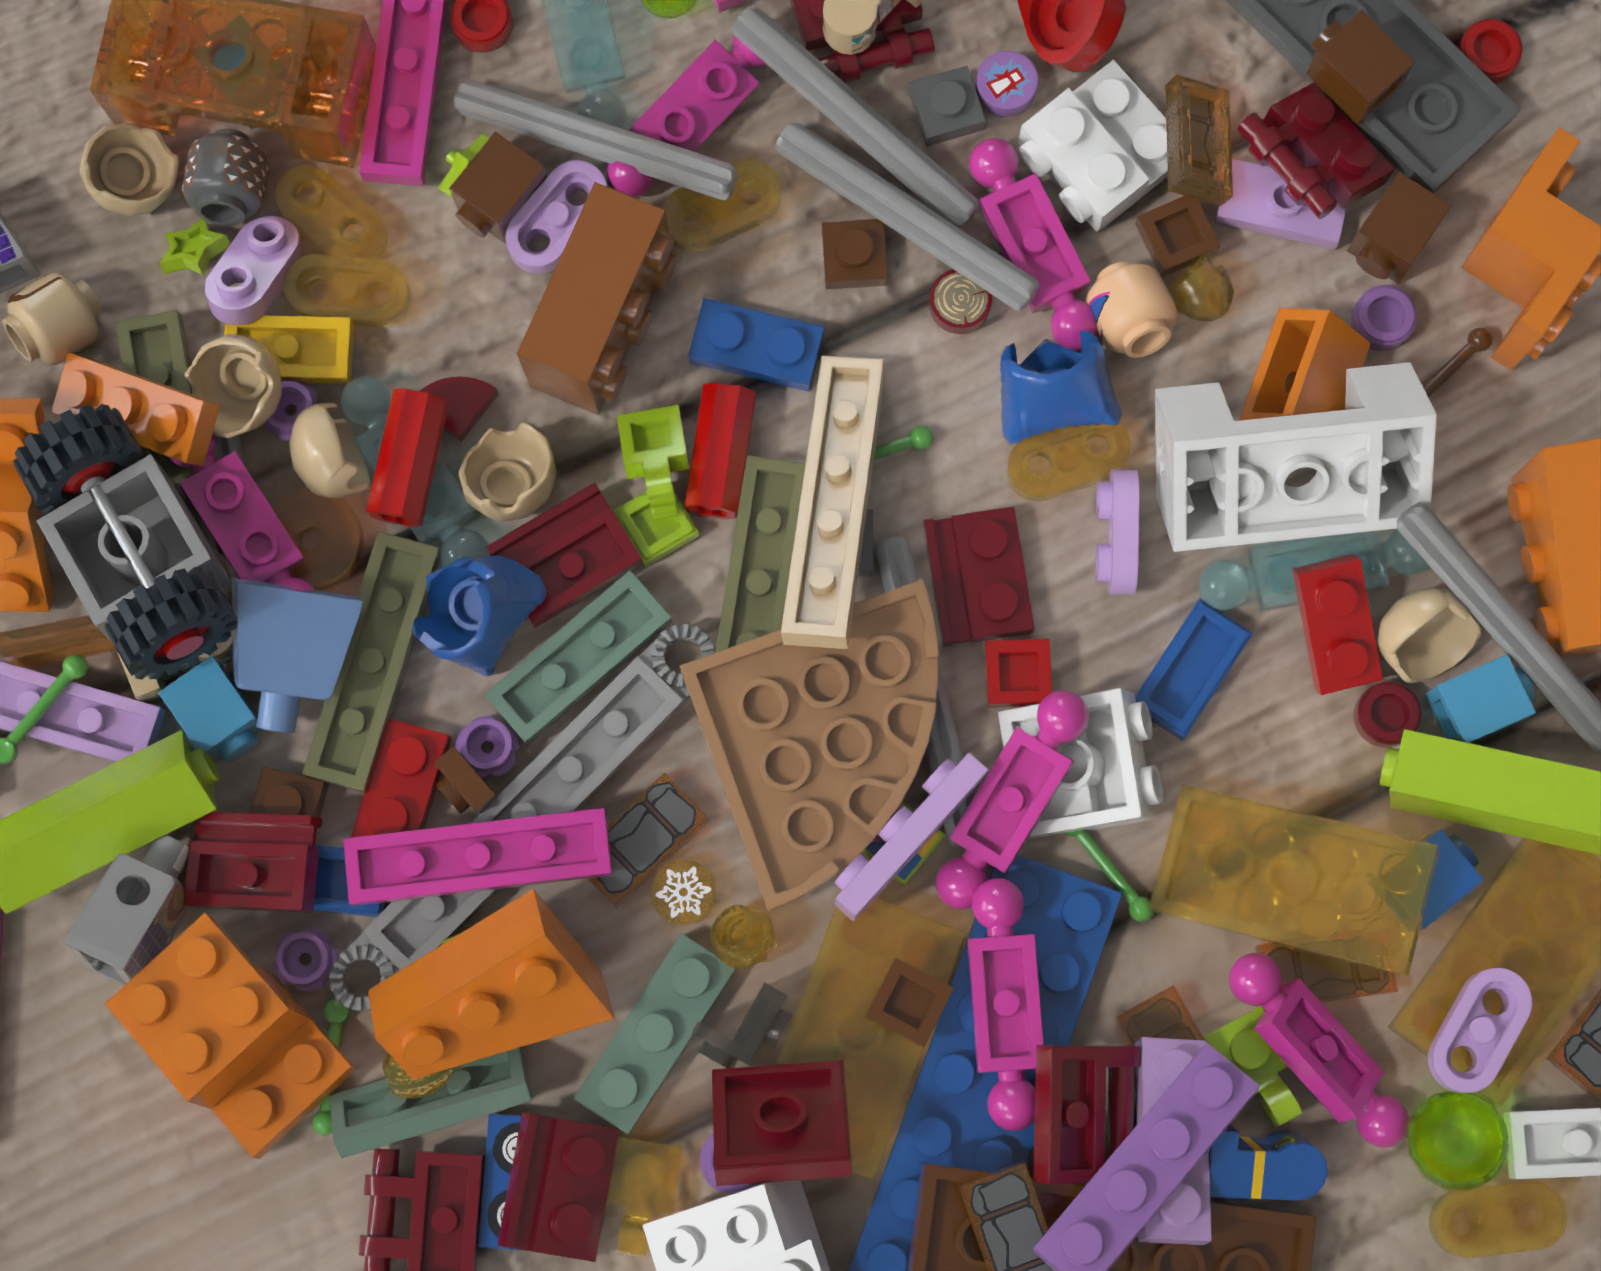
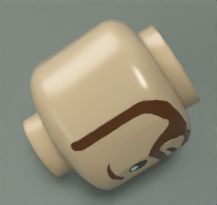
M52 272L9 297L7 303L8 316L3 318L2 323L10 340L27 361L32 362L38 359L44 364L54 366L65 361L68 353L76 354L96 341L99 329L95 316L102 312V307L97 296L85 281L80 280L74 284L63 274Z

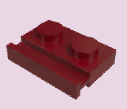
M595 482L486 546L491 556H502L517 561L541 577L547 594L545 600L528 616L534 628L621 578L629 570L632 571L643 564L641 556Z
M1015 507L952 515L951 518L933 520V518L925 519L923 521V529L942 647L952 646V644L974 643L1033 634L1035 627Z
M211 812L193 821L196 822L195 841H190L184 906L208 909L313 913L319 847H315L317 828L322 826V818L312 815Z
M522 1112L497 1245L596 1262L620 1129Z

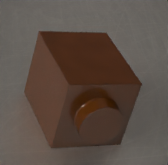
M1361 10L1345 25L1339 19L1335 20L1316 38L1311 46L1316 53L1306 74L1357 125H1360L1404 84L1415 61Z
M495 131L449 188L458 209L455 216L477 236L485 238L490 232L506 244L505 235L509 222L547 178L545 167Z
M1398 172L1357 232L1347 251L1356 257L1357 264L1371 276L1383 280L1389 278L1399 284L1452 205Z

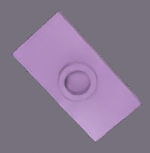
M1230 158L1226 167L1214 223L1336 249L1340 241L1347 207L1343 209L1337 204L1331 213L1322 219H1318L1305 204L1298 206L1285 192L1287 184L1271 167Z

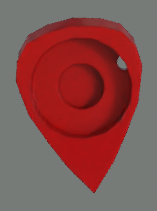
M1017 0L1028 39L1041 59L1073 73L1088 71L1101 60L1113 45L1123 24L1126 12L1125 0Z

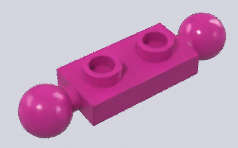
M734 35L732 36L733 49L730 52L715 39L635 122L629 131L695 152L758 86L759 82L747 69L750 66L761 67L767 64ZM618 161L612 164L608 163L607 178L614 190L632 197H638L648 192L655 182V178L639 173L634 166Z
M990 138L983 140L971 152L969 169L973 178L979 184L992 188L994 192L980 198L979 208L1004 258L1038 280L1040 284L1038 292L1029 305L1032 314L1052 306L1054 313L1051 317L1050 329L1053 338L1064 348L1080 350L1082 349L1080 331H1090L1096 337L1099 334L1091 307L1087 302L1076 300L1074 296L1087 290L1091 281L1037 174L1035 173L1020 181H1016L1014 176L1018 170V156L1015 149L1002 139Z
M212 435L204 466L187 464L169 457L175 464L185 468H192L194 471V475L179 483L180 489L238 579L293 587L289 588L291 590L307 592L304 589L315 590L310 583L300 578H292L288 572L303 563L304 557L236 451L217 461L214 457L216 437Z
M1059 690L1048 694L1041 701L1037 710V722L1040 730L1035 737L1020 727H1016L949 837L950 840L965 848L966 851L962 857L953 858L944 863L937 873L935 880L936 891L946 905L955 909L971 908L972 898L976 889L983 882L987 881L984 870L988 864L1003 873H1007L1075 762L1057 750L1062 742H1070L1077 739L1087 728L1089 722L1088 707L1084 700L1076 693Z
M994 878L983 882L976 889L972 898L973 914L977 921L987 928V938L967 940L977 1073L998 1072L999 1082L993 1086L988 1095L987 1108L989 1115L999 1127L1008 1131H1020L1026 1129L1035 1121V1087L1025 1080L1024 1070L1036 1069V1045H1043L1035 934L1014 936L1013 926L1020 920L1024 911L1023 895L1020 889L1011 881Z
M1249 953L1237 959L1229 972V986L1234 996L1241 1002L1251 1006H1262L1265 1009L1264 1014L1254 1027L1258 1034L1339 1123L1356 1118L1357 1128L1362 1138L1376 1147L1387 1148L1400 1143L1409 1130V1114L1405 1106L1398 1099L1389 1095H1377L1373 1091L1384 1073L1382 1069L1300 978L1282 984V974L1276 962L1269 956L1261 953Z

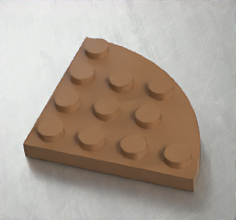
M923 579L854 603L848 649L783 645L781 630L680 665L684 682L768 912L800 899L828 882L847 867L879 835L899 808L916 776L928 745L936 712L938 688V640L933 610Z

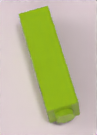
M1405 729L1399 750L1388 747L1386 751L1380 785L1390 787V808L1601 855V771Z
M180 730L1 819V909L5 914H8L114 861L115 857L120 853L128 854L217 810L214 783L220 781V774L211 755L205 753L202 747L194 749L184 731Z

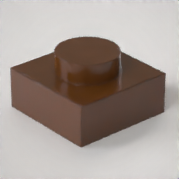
M1193 192L1138 215L1135 222L1161 278L1216 255L1221 247L1196 194Z
M878 219L822 222L825 289L887 286L888 276L883 222Z
M454 746L434 762L436 767L445 776L436 786L460 814L471 806L479 815L498 798Z
M263 766L250 813L312 815L320 818L329 784L324 781Z
M895 957L865 1018L924 1048L954 987Z

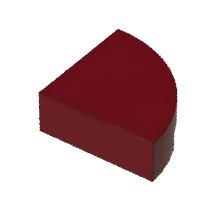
M461 376L440 379L420 390V392H429L446 399L445 403L449 406L444 430L460 442L464 440L499 395L497 388L476 378Z

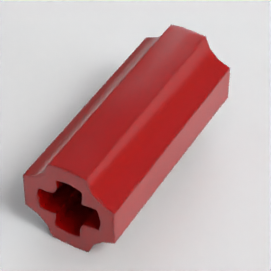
M718 382L703 384L685 500L687 512L702 517H713L723 520L737 518L756 401L755 391L740 385H727Z
M408 388L393 389L366 512L370 514L369 517L385 523L407 527H422L449 406L445 403L446 399L429 392H420Z

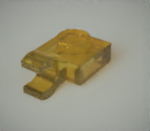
M618 1137L606 1202L626 1206L617 1253L645 1257L648 1241L643 1225L652 1221L653 1211L673 1214L683 1147Z

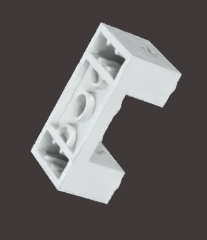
M1411 363L1347 369L1345 410L1252 420H1233L1219 382L1155 389L1156 499L1173 551L1397 529V519L1414 504L1422 502L1431 510L1437 414ZM1310 467L1317 470L1316 475L1310 482L1303 486L1291 487L1284 484L1288 475L1296 469Z
M801 1180L761 1183L675 1212L643 1225L657 1271H830Z

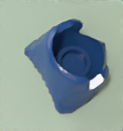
M1080 331L1081 353L1064 348L1060 344L1045 339L1020 365L1017 364L1015 343L1004 348L1000 361L1002 383L1000 391L1002 395L1001 421L1003 437L1010 444L1018 443L1025 438H1031L1033 435H1040L1047 431L1053 432L1056 428L1065 429L1070 425L1074 427L1080 425L1091 426L1093 424L1119 425L1122 416L1121 408L1114 393L1109 371L1107 370L1104 352L1098 338L1092 332Z
M502 556L461 557L452 564L444 566L426 576L430 614L428 617L414 619L412 631L415 637L427 648L433 651L432 654L436 657L457 663L462 667H468L483 676L489 677L494 674L499 658L504 654L505 648L508 646V641L515 635V631L522 626V622L527 620L530 613L545 600L547 590L539 575L517 561Z

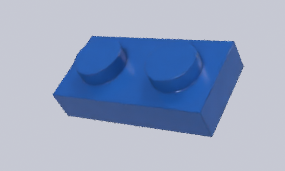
M703 298L688 360L691 364L809 392L824 337V327Z

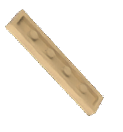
M821 357L781 626L783 645L848 649L886 374L884 359Z

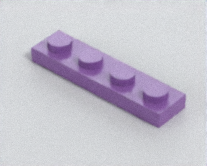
M1206 1042L1035 1245L1033 1252L1054 1271H1109L1254 1097L1260 1085Z

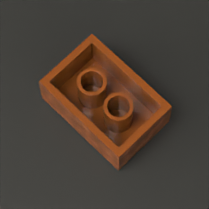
M594 182L517 351V356L531 388L596 415H599L606 399L613 402L616 400L628 370L627 366L622 365L623 359L631 343L639 346L643 341L653 313L651 310L646 309L655 288L664 290L667 287L676 266L677 255L671 253L674 236L669 233L666 211L664 209Z

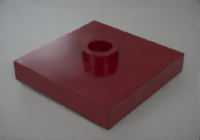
M844 1060L712 1069L716 1186L853 1176Z

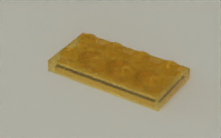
M1182 784L1149 909L1155 913L1408 978L1441 849L1436 844Z
M1522 838L1388 1025V1028L1428 1057L1429 1047L1468 978L1479 971L1490 968H1504L1518 974L1526 982L1531 992L1532 1009L1530 1016L1493 1082L1486 1088L1475 1092L1494 1107H1501L1601 965V860L1589 852ZM1488 990L1482 999L1483 1007L1488 1013L1496 1015L1500 1012L1503 1003L1501 996L1496 991ZM1457 1047L1451 1053L1452 1066L1459 1072L1466 1071L1471 1064L1469 1052L1462 1047Z
M876 898L855 922L850 920L840 909L835 908L776 1065L844 1060L852 1172L874 1180L923 1048L865 1018V1015L895 957L947 984L966 933L879 898Z

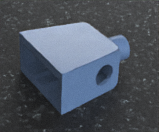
M233 578L232 609L238 618L236 619L237 627L235 630H232L234 683L238 688L261 691L256 727L270 731L294 733L300 697L330 700L361 612L362 600L353 595L304 589L307 591L304 592L291 590L289 588L293 587Z

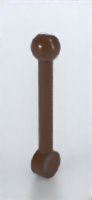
M1475 328L1470 331L1467 338L1468 343L1423 385L1428 397L1475 352L1489 349L1492 344V335L1489 330Z

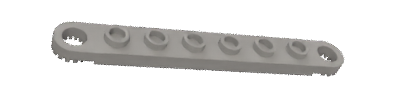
M687 624L671 626V628L663 631L470 824L579 811L690 699L682 674H676L666 665L665 658L668 649L676 642L690 641L701 649L702 657L715 653V649L708 635L698 627ZM500 889L392 901L333 963L329 979L331 991L337 1001L348 1009L370 1012L369 996L365 998L356 997L347 986L348 971L356 962L361 960L374 962L379 967L380 974L382 975L380 982L384 981L441 946V941L453 937Z

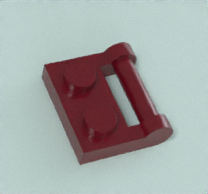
M1036 1045L1034 1182L1045 1184L1089 1183L1134 1129L1135 1067H1141V1046ZM1106 1067H1108L1107 1158H1105Z

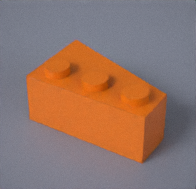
M1601 438L1542 448L1511 477L1512 484L1507 489L1510 514L1515 522L1521 521L1526 545L1521 549L1523 573L1529 583H1535L1540 607H1537L1535 610L1536 630L1562 659L1601 652Z
M534 889L368 990L375 1039L412 1080L615 1019L602 971Z

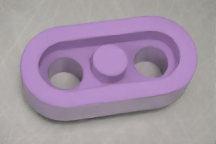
M572 160L560 164L549 174L512 218L507 226L505 239L510 256L519 268L533 274H543L555 270L584 204L579 206L571 205L567 201L569 195L578 190L589 194L594 182L607 186L603 174L596 166L581 160ZM543 236L550 240L548 248L542 252H533L528 248L530 241L535 237Z
M263 216L248 222L237 234L205 281V294L212 314L218 320L230 325H245L260 319L268 311L302 260L303 252L298 231L290 221L277 216ZM235 283H243L236 287H230L232 284Z
M1111 469L1109 482L1098 481L1096 518L1107 520V544H1097L1095 579L1096 582H1107L1108 595H1135L1139 565V475L1137 470Z
M1490 968L1473 974L1465 982L1428 1051L1430 1072L1442 1087L1452 1092L1472 1093L1486 1088L1493 1082L1527 1022L1532 1009L1530 989L1518 974L1504 968ZM1488 990L1496 991L1502 998V1008L1496 1015L1488 1013L1483 1007L1482 999ZM1457 1047L1466 1049L1471 1057V1064L1464 1072L1457 1071L1451 1064V1053Z

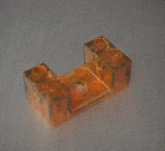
M111 0L90 91L113 124L127 122L139 125L141 128L156 129L163 135L175 137L179 117L182 114L279 131L294 158L354 168L369 104L376 44L364 15L279 0ZM235 44L246 49L245 58L237 68L225 71L214 67V57L222 47Z

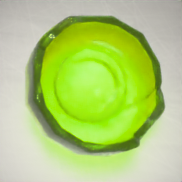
M1452 1091L1435 1093L1428 1097L1414 1111L1408 1121L1406 1130L1408 1157L1422 1178L1442 1190L1466 1192L1478 1189L1492 1181L1507 1160L1510 1146L1506 1122L1490 1101L1473 1093H1457Z

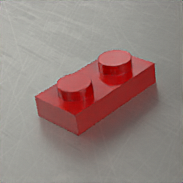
M1350 554L1292 568L1315 690L1320 695H1325L1382 681V671L1361 559L1355 554Z
M388 718L351 838L425 829L437 789L436 784H438L441 776V771L434 762L448 751L452 739L449 735Z

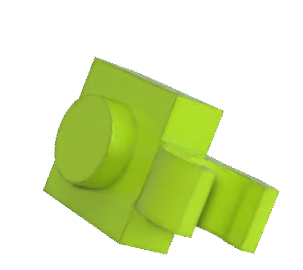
M679 405L617 415L627 480L645 477L653 520L677 516L678 512L671 472L689 469Z
M1259 1006L1204 1036L1202 1040L1206 1041L1260 1085L1256 1096L1275 1128L1302 1114V1110L1287 1085L1278 1075V1072L1288 1066L1254 1029L1265 1012L1263 1007Z

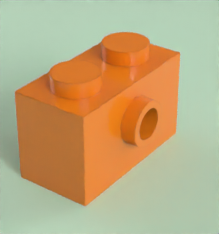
M1279 308L1239 421L1345 410L1346 370L1363 367L1371 343L1331 310Z

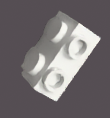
M1114 60L1073 92L1070 88L1066 89L1021 125L1018 140L1021 146L1019 147V153L1025 164L1039 177H1043L1046 174L1061 191L1059 199L1066 211L1080 223L1086 220L1097 233L1171 174V168L1175 165L1174 158L1171 155L1170 122Z
M1118 688L1080 696L1086 703L1089 711L1087 728L1077 739L1070 742H1062L1057 750L1075 762L1028 839L1083 829L1097 830L1155 819L1153 805L1160 804L1163 801L1162 781L1155 765L1146 766L1142 741L1152 739V720L1147 704L1144 701L1136 703L1133 692ZM1040 704L998 712L1003 748L1016 727H1020L1034 737L1040 730L1037 722V710Z

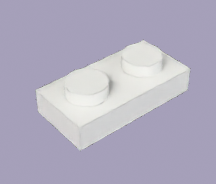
M1601 1108L1503 1112L1509 1179L1601 1175Z

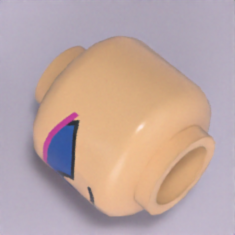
M1117 262L1109 265L1099 273L1095 284L1089 290L1086 302L1094 313L1097 331L1104 346L1112 352L1126 354L1131 358L1144 357L1162 348L1170 340L1171 330L1174 328L1178 317L1175 303L1159 272L1147 264Z

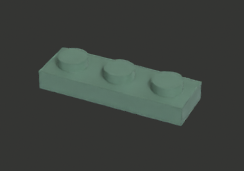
M629 570L484 695L528 746L673 622L672 618Z
M681 933L573 1099L630 1135L736 972V968Z
M516 1048L437 1072L444 1075L445 1078L435 1080L434 1083L430 1082L427 1078L424 1079L425 1082L430 1083V1086L426 1087V1091L423 1094L418 1089L414 1090V1087L418 1084L417 1081L413 1083V1087L410 1090L405 1089L397 1092L398 1088L402 1085L400 1083L406 1082L403 1088L411 1085V1082L407 1081H411L412 1078L405 1072L329 1095L333 1141L341 1159L531 1102L532 1096L522 1048ZM434 1073V1075H433V1074H430V1075H432V1076H429V1077H431L432 1080L434 1079V1077H435V1078H438V1077H439V1076H435L436 1073ZM421 1082L418 1087L421 1086V1089H423V1085L426 1084Z

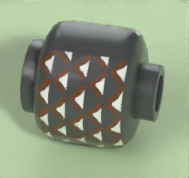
M220 129L215 131L214 134L202 136L192 142L187 155L182 185L185 201L195 210L197 216L210 224L234 226L242 223L244 219L258 213L264 201L269 169L266 153L256 143L250 141V138L245 133L235 129Z

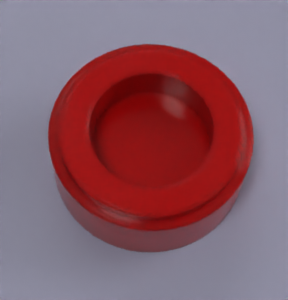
M455 0L450 10L451 26L456 39L465 48L479 53L491 52L500 48L509 39L513 29V18L506 0Z
M1496 19L1481 20L1470 26L1457 47L1494 84L1503 82L1513 73L1521 60L1523 52L1522 41L1516 30L1509 24Z

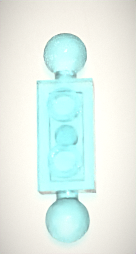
M542 0L563 90L570 93L584 89L585 97L580 102L578 114L623 129L627 117L626 107L618 95L609 91L607 84L626 79L608 0Z
M359 376L352 379L344 387L341 395V406L345 415L352 422L369 427V431L357 437L354 441L375 472L391 402V394L388 387L380 379L373 376ZM438 454L422 527L410 528L420 543L430 545L439 538L442 540L440 558L443 567L452 564L461 557L491 556L486 548L489 545L487 540L480 533L464 529L461 525L476 516L477 513L473 506L466 502L464 492Z
M1398 529L1394 530L1387 541L1382 543L1379 541L1377 531L1283 540L1250 546L1247 550L1250 563L1249 568H1243L1231 560H1218L1211 563L1200 576L1199 591L1203 600L1217 610L1237 608L1246 600L1249 593L1256 592L1260 612L1299 605L1292 568L1355 554L1361 559L1366 590L1370 592L1385 589L1389 585L1386 567H1392L1401 574L1417 575L1426 571L1430 566L1402 536Z

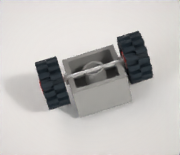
M100 404L94 410L92 405L82 406L77 415H73L72 411L69 410L61 413V421L55 424L50 420L40 425L42 433H30L24 439L27 446L17 448L15 452L17 459L13 460V463L39 511H43L45 516L36 521L95 627L112 641L131 676L134 675L136 679L143 680L147 675L150 680L158 679L164 671H167L168 675L179 672L181 665L188 663L189 667L200 662L198 657L203 653L211 655L218 649L216 643L226 642L232 636L229 631L235 630L238 624L236 621L238 618L221 589L231 583L173 480L151 454L143 458L144 454L121 413L115 407L111 410L109 405Z

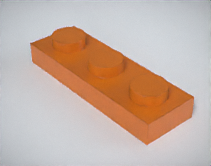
M75 353L67 354L52 413L60 415L71 410L73 415H77L80 408L87 405H92L94 410L100 404L109 405L111 410L115 407L121 413L139 446L187 464L204 466L220 404L88 356Z

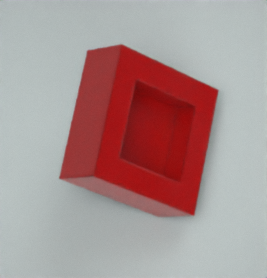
M1050 639L985 641L987 708L1040 704L1048 694L1052 693Z

